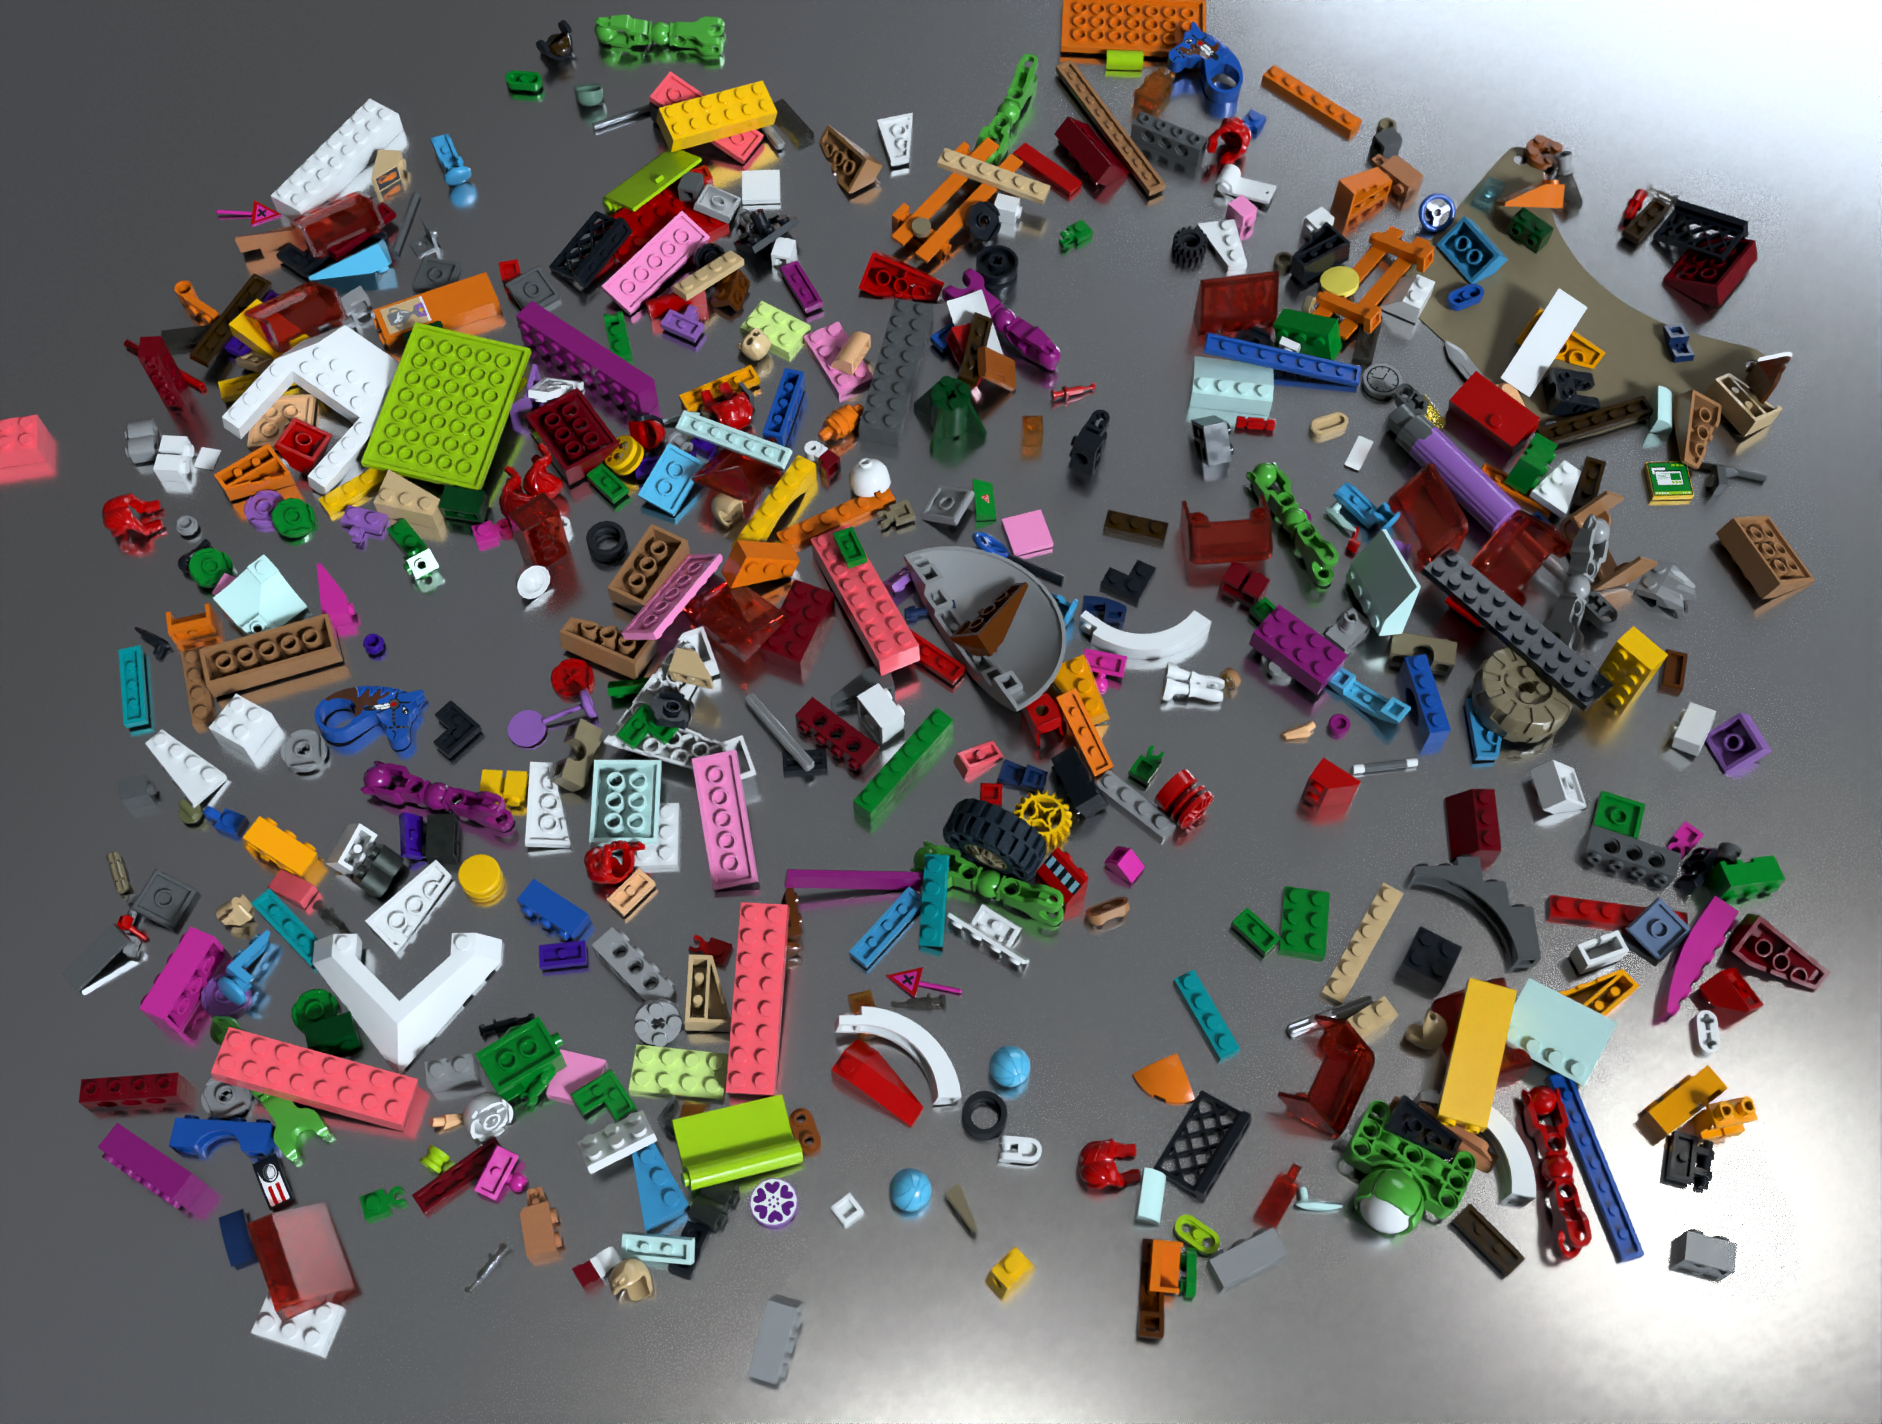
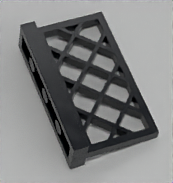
M1677 200L1674 204V210L1653 235V240L1723 262L1741 239L1745 240L1749 235L1748 221ZM1675 218L1683 220V222L1676 224L1672 223ZM1696 224L1701 227L1690 230L1689 225ZM1686 226L1687 231L1676 234L1675 229ZM1672 230L1673 235L1662 236L1664 232ZM1715 230L1718 233L1707 235L1706 231ZM1703 232V237L1693 239V234ZM1730 235L1734 239L1725 241L1724 236ZM1686 236H1689L1690 238L1689 241H1678L1679 238H1683ZM1721 238L1722 242L1710 244L1709 240ZM1707 242L1708 245L1699 248L1695 244ZM1724 247L1725 249L1722 254L1713 252V250Z
M595 211L551 263L549 268L553 272L577 281L581 287L587 288L630 236L632 230L624 218L618 217V219ZM598 218L602 220V223L593 225ZM602 229V233L594 235V231ZM590 233V237L582 239L585 234ZM591 243V247L582 249V245ZM578 247V251L570 253L572 249ZM579 257V261L571 263V259ZM562 262H567V265L558 267Z
M1201 1090L1153 1169L1166 1175L1167 1179L1195 1194L1197 1199L1205 1202L1252 1124V1114L1244 1110L1241 1112ZM1203 1099L1213 1104V1111L1200 1112L1199 1105ZM1229 1112L1235 1116L1232 1123L1221 1124L1219 1114ZM1216 1115L1219 1126L1205 1129L1202 1118ZM1199 1119L1202 1130L1189 1133L1187 1128L1189 1121ZM1220 1131L1222 1135L1220 1143L1210 1145L1207 1134ZM1204 1135L1207 1146L1193 1149L1190 1138ZM1188 1139L1190 1150L1177 1153L1175 1148L1177 1141ZM1209 1151L1210 1160L1207 1163L1198 1165L1195 1153ZM1192 1154L1195 1166L1181 1169L1178 1158ZM1176 1159L1178 1170L1168 1172L1161 1167L1166 1160ZM1197 1171L1198 1179L1194 1186L1184 1181L1183 1173Z

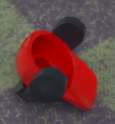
M648 412L637 413L633 415L634 421L628 423L630 436L640 443L643 448H646L644 449L643 458L653 457L656 455V450L665 441L664 422L661 418L650 415Z

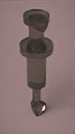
M1651 184L1647 185L1648 191L1656 193L1657 197L1669 202L1671 207L1674 206L1679 198L1677 194L1673 196L1663 190L1658 191L1652 188L1653 185Z
M320 899L313 904L312 908L322 913L321 919L323 921L328 920L338 930H343L346 934H356L354 932L351 933L346 928V924L334 914V908L330 907L327 909L322 905L323 901Z
M927 993V997L910 998L906 1002L891 1001V1005L894 1008L898 1006H908L909 1008L928 1006V1009H932V1004L943 1003V1006L946 1005V995L940 994L939 997H931V994Z
M501 1241L494 1255L492 1253L488 1254L489 1259L478 1271L475 1281L470 1286L467 1284L465 1292H473L474 1287L480 1280H485L497 1264H502L499 1259L506 1251L511 1250L506 1243Z

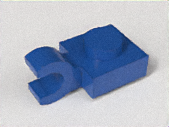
M1250 109L1242 120L1251 131L1257 133L1266 122L1267 117Z
M206 806L202 813L206 815V819L216 823L214 828L217 831L234 838L238 836L248 820L246 816L228 808H225L223 813H220L216 809Z

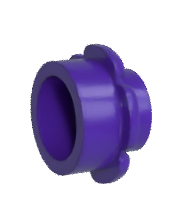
M369 634L364 639L363 647L366 648L365 651L369 654L379 653L383 650L385 642L379 635Z

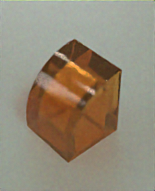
M685 1099L679 1117L708 1112L710 1102Z

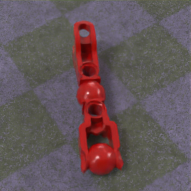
M1539 1085L1533 1087L1529 1092L1523 1089L1520 1095L1525 1107L1523 1112L1526 1130L1531 1137L1535 1138L1538 1151L1542 1156V1174L1545 1180L1549 1182L1547 1189H1550L1549 1201L1553 1216L1552 1230L1556 1251L1562 1258L1573 1259L1581 1252L1583 1247L1590 1243L1592 1234L1588 1217L1582 1210L1578 1191L1573 1183V1166L1570 1160L1566 1158L1568 1151H1565V1129L1569 1124L1564 1103L1561 1102L1560 1090L1557 1087L1552 1090L1548 1086ZM1553 1112L1556 1127L1540 1124L1537 1115L1545 1116ZM1548 1143L1554 1144L1557 1150L1551 1149ZM1558 1189L1565 1191L1567 1198L1561 1196ZM1564 1240L1573 1247V1251H1567L1564 1248Z

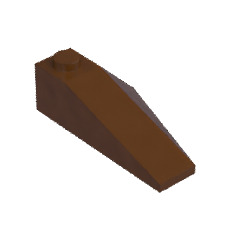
M1791 352L1760 357L1756 362L1752 361L1745 370L1747 372L1746 380L1759 403L1764 404L1776 388L1782 373L1787 367L1785 363L1788 364L1792 357Z

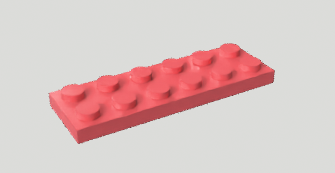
M670 71L650 95L649 101L661 108L706 95ZM755 129L710 143L741 164H744L762 141L764 135Z

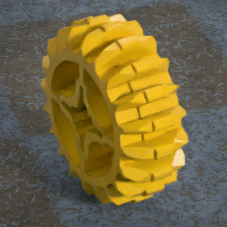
M1037 790L1035 796L1029 792L1027 798L1021 797L1020 803H1016V811H1013V813L1025 820V814L1032 809L1033 816L1029 817V820L1026 822L1036 830L1041 831L1038 833L1046 841V848L1049 847V843L1056 846L1057 840L1062 842L1065 837L1064 835L1069 834V827L1072 826V821L1070 820L1072 813L1068 811L1069 805L1063 804V797L1056 799V792L1049 796L1047 790L1044 794H1040V791ZM1059 817V825L1052 830L1051 823L1054 822L1055 818Z

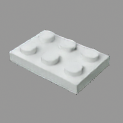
M660 803L658 844L645 846V850L636 851L633 869L679 868V803Z
M641 1110L631 1113L616 1123L607 1125L604 1129L594 1134L585 1136L577 1144L590 1174L658 1140L644 1111Z
M272 1284L251 1333L323 1357L343 1307Z

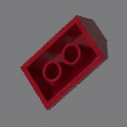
M1470 789L1445 797L1450 860H1456L1461 855L1469 854L1472 857H1480V861H1495L1502 851L1495 789Z

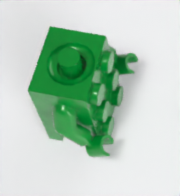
M539 1016L524 1025L510 1027L499 1040L475 1053L497 1094L502 1096L507 1102L520 1095V1099L529 1098L525 1107L536 1105L538 1096L548 1086L556 1073L567 1067L558 1047L564 1044L558 1032L550 1035Z

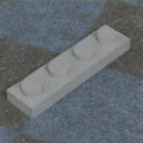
M1107 770L1097 781L1104 797L1162 842L1176 827L1177 822L1173 821L1168 815L1110 770Z

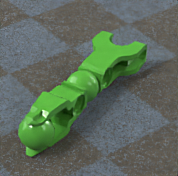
M612 15L610 17H599L595 20L594 31L598 38L597 41L616 47L631 48L632 45H652L653 41L660 46L670 42V46L694 48L705 56H718L723 51L721 39L713 37L720 36L725 28L724 21L718 17L705 16L696 22H670V26L662 21L652 25V21L634 19L629 15Z
M1027 53L1021 57L1004 102L998 106L997 114L989 126L983 127L973 151L987 137L991 140L1001 141L999 148L986 160V163L999 166L1000 161L1009 148L1010 130L1019 119L1020 110L1024 107L1028 97L1033 95L1037 87V76L1035 73L1038 68V57L1034 54ZM1028 61L1033 62L1030 68L1024 65Z
M1272 462V464L1259 463L1252 472H1246V478L1254 486L1253 491L1263 506H1269L1280 522H1282L1283 528L1291 533V538L1295 539V546L1304 558L1308 574L1318 586L1331 584L1334 577L1332 567L1337 565L1338 552L1332 543L1328 540L1325 541L1317 529L1310 524L1306 513L1298 508L1299 504L1295 503V497L1290 490L1291 481L1286 474L1279 470L1275 462ZM1277 482L1281 491L1268 490L1267 488ZM1323 570L1327 578L1320 577L1318 572Z
M924 841V847L919 848L914 855L913 863L915 867L911 868L910 871L923 872V877L925 854L949 855V861L955 864L950 867L948 872L947 888L953 885L968 890L973 889L974 892L978 891L986 898L996 897L998 901L1001 899L1005 904L1024 911L1033 919L1050 926H1056L1063 920L1064 912L1062 906L1064 899L1063 894L1057 889L1043 884H1029L1015 878H1007L1005 875L1002 877L996 870L987 869L983 871V867L980 866L978 868L976 864L962 858L958 850L943 845L936 846L929 841ZM968 873H971V874L974 875L972 878H965V877H964V875H966V874H968ZM1008 889H1014L1016 891L1014 894L1006 893ZM1049 897H1055L1058 901L1054 902ZM1047 912H1057L1058 915L1051 918L1047 915Z
M229 1016L213 1017L210 1027L212 1041L222 1045L229 1027L241 1030L239 1022ZM250 1090L251 1094L261 1101L276 1123L274 1142L291 1162L300 1157V1152L296 1146V1139L301 1132L313 1130L322 1139L331 1134L326 1123L314 1110L298 1108L293 1101Z

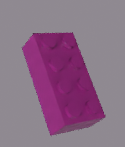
M1280 604L1256 628L1249 642L1250 646L1316 695L1340 671L1348 656Z
M116 1123L98 1146L104 1152L102 1158L176 1209L183 1206L189 1210L208 1186L194 1174L119 1123Z

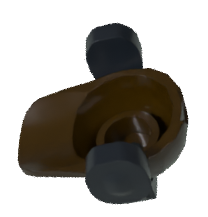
M561 20L558 23L561 33L551 35L546 42L542 39L536 42V47L540 53L556 60V62L566 60L573 52V43L570 35L572 29L565 20Z

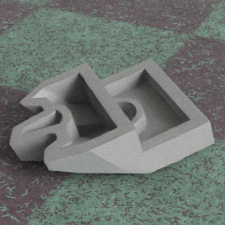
M1655 559L1653 560L1657 561L1658 565L1646 572L1636 587L1637 595L1655 599L1657 606L1668 609L1683 610L1684 600L1696 601L1694 590L1696 586L1678 567Z

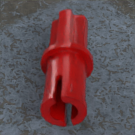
M1637 189L1633 197L1628 200L1623 216L1625 219L1632 220L1637 211L1641 210L1642 203L1647 197V193H1644L1645 190Z

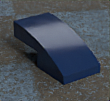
M1664 325V337L1673 362L1693 361L1695 354L1688 344L1690 336L1684 325Z
M1083 595L1082 613L1086 610L1089 613H1103L1104 620H1125L1127 611L1125 605L1108 598Z
M1005 759L997 781L1027 791L1036 792L1039 790L1041 793L1048 772L1029 764L1024 767Z
M244 1208L219 1217L222 1237L231 1267L256 1258L257 1253L250 1235L252 1231Z

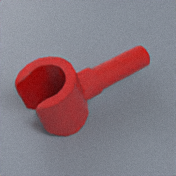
M1354 527L1356 531H1353L1346 546V549L1354 554L1361 545V542L1356 540L1359 527Z
M128 915L120 916L117 925L121 930L129 931L143 941L147 939L148 936L132 926L133 917Z

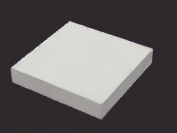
M780 170L742 171L743 205L780 203Z

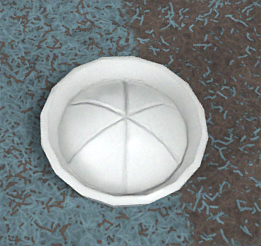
M534 564L522 567L515 578L519 594L527 599L537 598L542 595L550 583L549 571L545 567Z

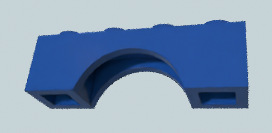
M1423 654L1405 657L1400 672L1405 688L1412 690L1417 702L1419 714L1418 727L1423 743L1427 745L1445 742L1451 728L1427 656Z
M195 1115L175 1118L169 1147L175 1152L201 1154L206 1145L214 1139L230 1136L238 1139L241 1151L248 1157L267 1158L273 1155L275 1146L274 1131L276 1127L269 1120L257 1119L256 1122H247L243 1118H232V1121H225L221 1117L210 1116L208 1119H199L200 1117Z

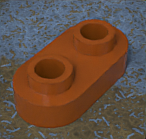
M805 1108L795 1109L789 1117L794 1138L799 1141L802 1153L806 1156H813L820 1151L822 1146L820 1134L811 1112ZM803 1116L805 1118V1121L803 1123H798L796 1121L797 1118ZM812 1138L814 1142L811 1145H807L805 1140Z

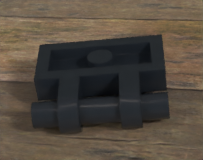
M1674 1130L1671 1134L1666 1178L1691 1185L1694 1182V1177H1697L1699 1179L1698 1188L1708 1189L1709 1181L1712 1180V1172L1710 1171L1711 1160H1714L1715 1156L1713 1142L1704 1140L1703 1147L1698 1146V1136ZM1696 1156L1701 1158L1700 1168L1695 1167Z

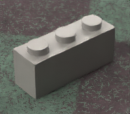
M1263 1227L1252 1234L1253 1238L1247 1241L1244 1238L1239 1239L1231 1244L1232 1249L1226 1252L1220 1249L1210 1255L1211 1259L1206 1266L1220 1292L1286 1258L1288 1252L1274 1227L1269 1230Z

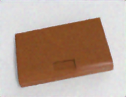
M986 346L979 347L977 349L979 377L1006 390L1014 391L1016 388L1015 360Z

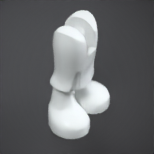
M1167 663L1161 700L1169 701L1175 694L1188 695V697H1196L1211 702L1223 701V692L1219 690L1224 688L1225 680L1214 676L1201 675L1194 671L1189 672L1179 668L1175 663ZM1175 680L1187 681L1188 683L1185 684Z

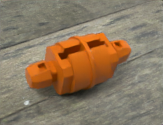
M846 404L833 410L824 420L822 429L818 432V438L821 441H827L830 438L836 441L849 435L858 425L864 407L861 404H855L852 407Z

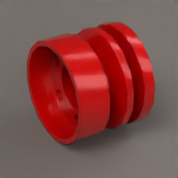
M1187 769L1174 775L1161 788L1154 800L1165 813L1173 810L1170 818L1173 821H1177V825L1181 829L1188 827L1198 820L1214 799V795L1210 791L1206 792L1204 785L1195 788L1198 780Z

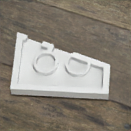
M913 113L877 120V127L891 166L909 163Z
M1234 219L1197 224L1198 231L1201 229L1203 234L1206 233L1208 245H1211L1215 250V255L1227 271L1246 269L1247 261Z
M544 377L528 390V398H534L536 402H547V400L560 397L577 387L579 390H583L584 382Z
M1564 460L1531 492L1530 497L1564 519L1581 471Z

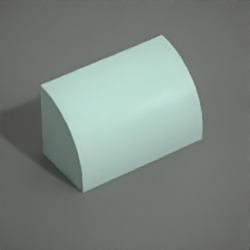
M1658 386L1650 398V406L1653 409V413L1650 416V432L1670 435L1672 432V392L1663 386Z
M1144 1167L1141 1176L1135 1222L1154 1226L1160 1225L1166 1175L1162 1172Z

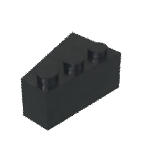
M1074 745L1051 758L1054 765L1051 768L1056 777L1061 779L1063 783L1061 786L1066 795L1070 797L1072 807L1078 815L1081 813L1087 819L1109 806L1079 750Z

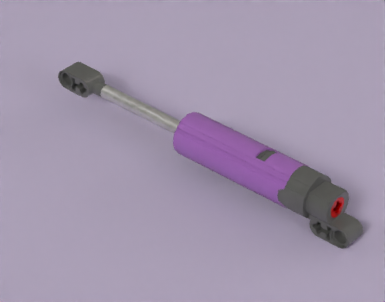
M1400 384L1396 388L1395 393L1397 408L1388 416L1387 427L1397 435L1396 443L1491 536L1501 534L1506 530L1563 585L1569 577L1567 571L1515 522L1521 513V507L1426 417L1428 410L1427 400L1410 384ZM1590 591L1584 599L1587 602L1583 615L1599 630H1612L1618 619L1617 610L1601 594ZM1607 616L1612 621H1605L1602 617Z

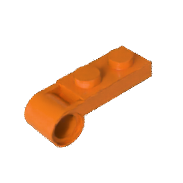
M180 281L175 285L174 290L181 304L186 307L191 315L199 316L207 325H213L220 316L218 311L198 299L189 281Z

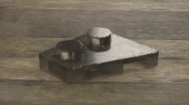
M1573 173L1562 175L1555 179L1559 180V184H1565L1563 208L1560 209L1567 215L1580 209L1584 202Z

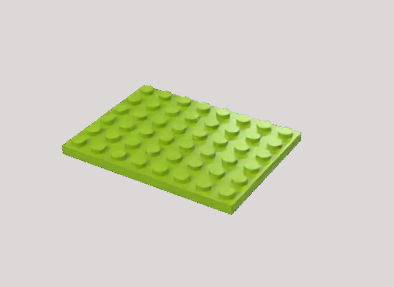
M415 322L361 464L364 467L385 472L390 469L398 475L453 487L457 485L464 489L482 490L531 355L530 348Z

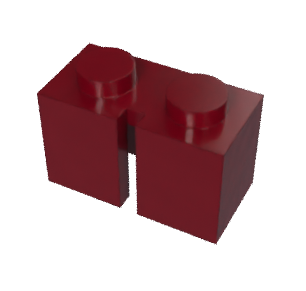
M1233 560L1221 579L1219 590L1250 606H1254L1265 595L1270 579L1262 573L1250 572L1246 565Z

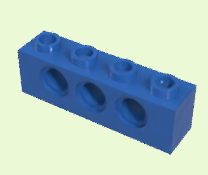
M788 368L784 369L762 432L763 439L785 447L805 389L804 372Z

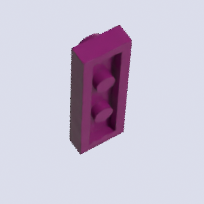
M798 260L780 267L782 276L805 313L823 307L822 299Z

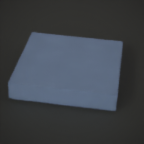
M1657 897L1625 928L1657 962H1661L1692 930L1660 897Z

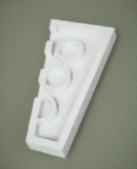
M162 729L145 743L146 748L160 766L165 769L170 779L176 783L181 793L187 797L193 808L198 806L227 780L226 774Z
M530 762L525 847L571 848L558 785L551 782L554 772L553 763Z
M435 860L366 919L365 922L397 955L449 883L452 876Z

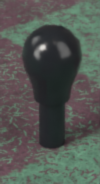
M204 539L196 549H192L190 552L182 555L178 560L179 569L189 573L188 566L193 554L201 549L208 548L211 543Z

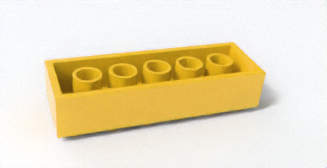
M762 80L661 107L658 109L656 121L672 153L774 125L778 112Z

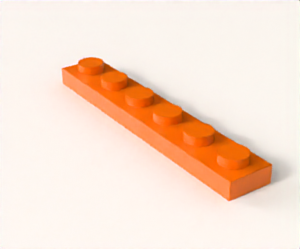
M1273 65L1263 74L1262 80L1349 136L1361 126L1362 120L1279 67Z
M889 488L883 493L880 490L874 492L872 497L858 496L776 533V537L779 543L791 544L793 549H796L811 542L810 539L847 524H852L889 507V505L895 504L896 499Z

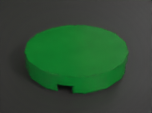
M288 498L280 501L275 509H273L272 524L281 535L289 538H299L312 530L315 524V513L311 505L303 502V500Z
M204 548L193 554L188 570L190 577L195 583L202 587L215 588L224 573L232 576L233 564L229 556L223 551H217L215 548Z
M311 989L298 997L296 1004L294 1003L292 1007L291 1017L294 1025L305 1034L304 1025L339 1015L340 1005L336 997L324 989Z

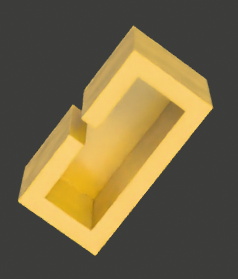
M482 769L479 792L487 791L500 795L509 806L527 805L529 787L527 771L507 770L506 778H502V770Z

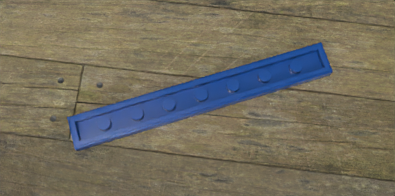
M1208 332L1203 348L1204 354L1348 386L1358 387L1362 367Z
M1560 1073L1548 1075L1546 1081L1549 1088L1554 1090L1557 1087L1560 1090L1561 1102L1564 1103L1569 1120L1566 1128L1619 1263L1644 1256V1251L1575 1082Z

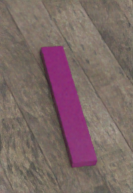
M788 869L785 875L784 886L785 888L906 890L910 887L913 890H920L923 872Z

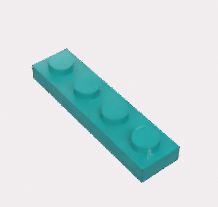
M138 645L118 649L123 724L126 728L149 724L143 648Z
M925 854L919 946L943 947L949 855Z
M268 888L251 904L294 950L312 966L314 942L319 939Z
M1193 969L1175 978L1173 981L1174 985L1218 1061L1220 1062L1240 1052L1241 1048L1195 970Z

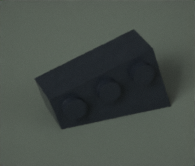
M1326 221L1323 224V228L1319 232H1315L1313 238L1308 243L1305 242L1292 256L1291 274L1304 284L1323 274L1329 268L1348 261L1351 242Z

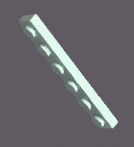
M686 410L683 411L675 427L682 433L782 470L785 469L792 455L790 448Z

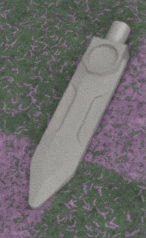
M1445 341L1444 345L1449 360L1466 381L1475 371L1483 375L1462 349Z

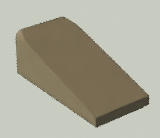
M957 1183L945 1192L944 1201L971 1237L974 1238L977 1236V1227L960 1183Z

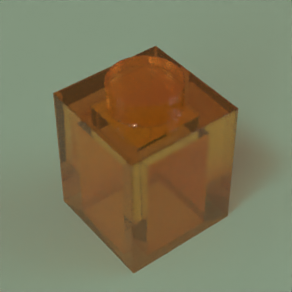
M1022 416V447L1042 446L1044 433L1043 416Z

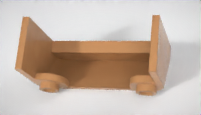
M1606 490L1561 521L1559 533L1570 556H1572L1571 545L1588 515L1594 514L1595 518L1605 520L1610 527L1611 517L1608 511L1625 500L1623 496ZM1608 549L1606 561L1601 563L1593 583H1590V590L1600 591L1631 583L1656 567L1658 563L1657 561L1639 556L1630 563L1624 562L1617 566Z

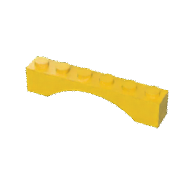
M800 455L795 458L731 545L732 549L737 540L767 542L784 511L797 497L805 493L817 478L816 463Z

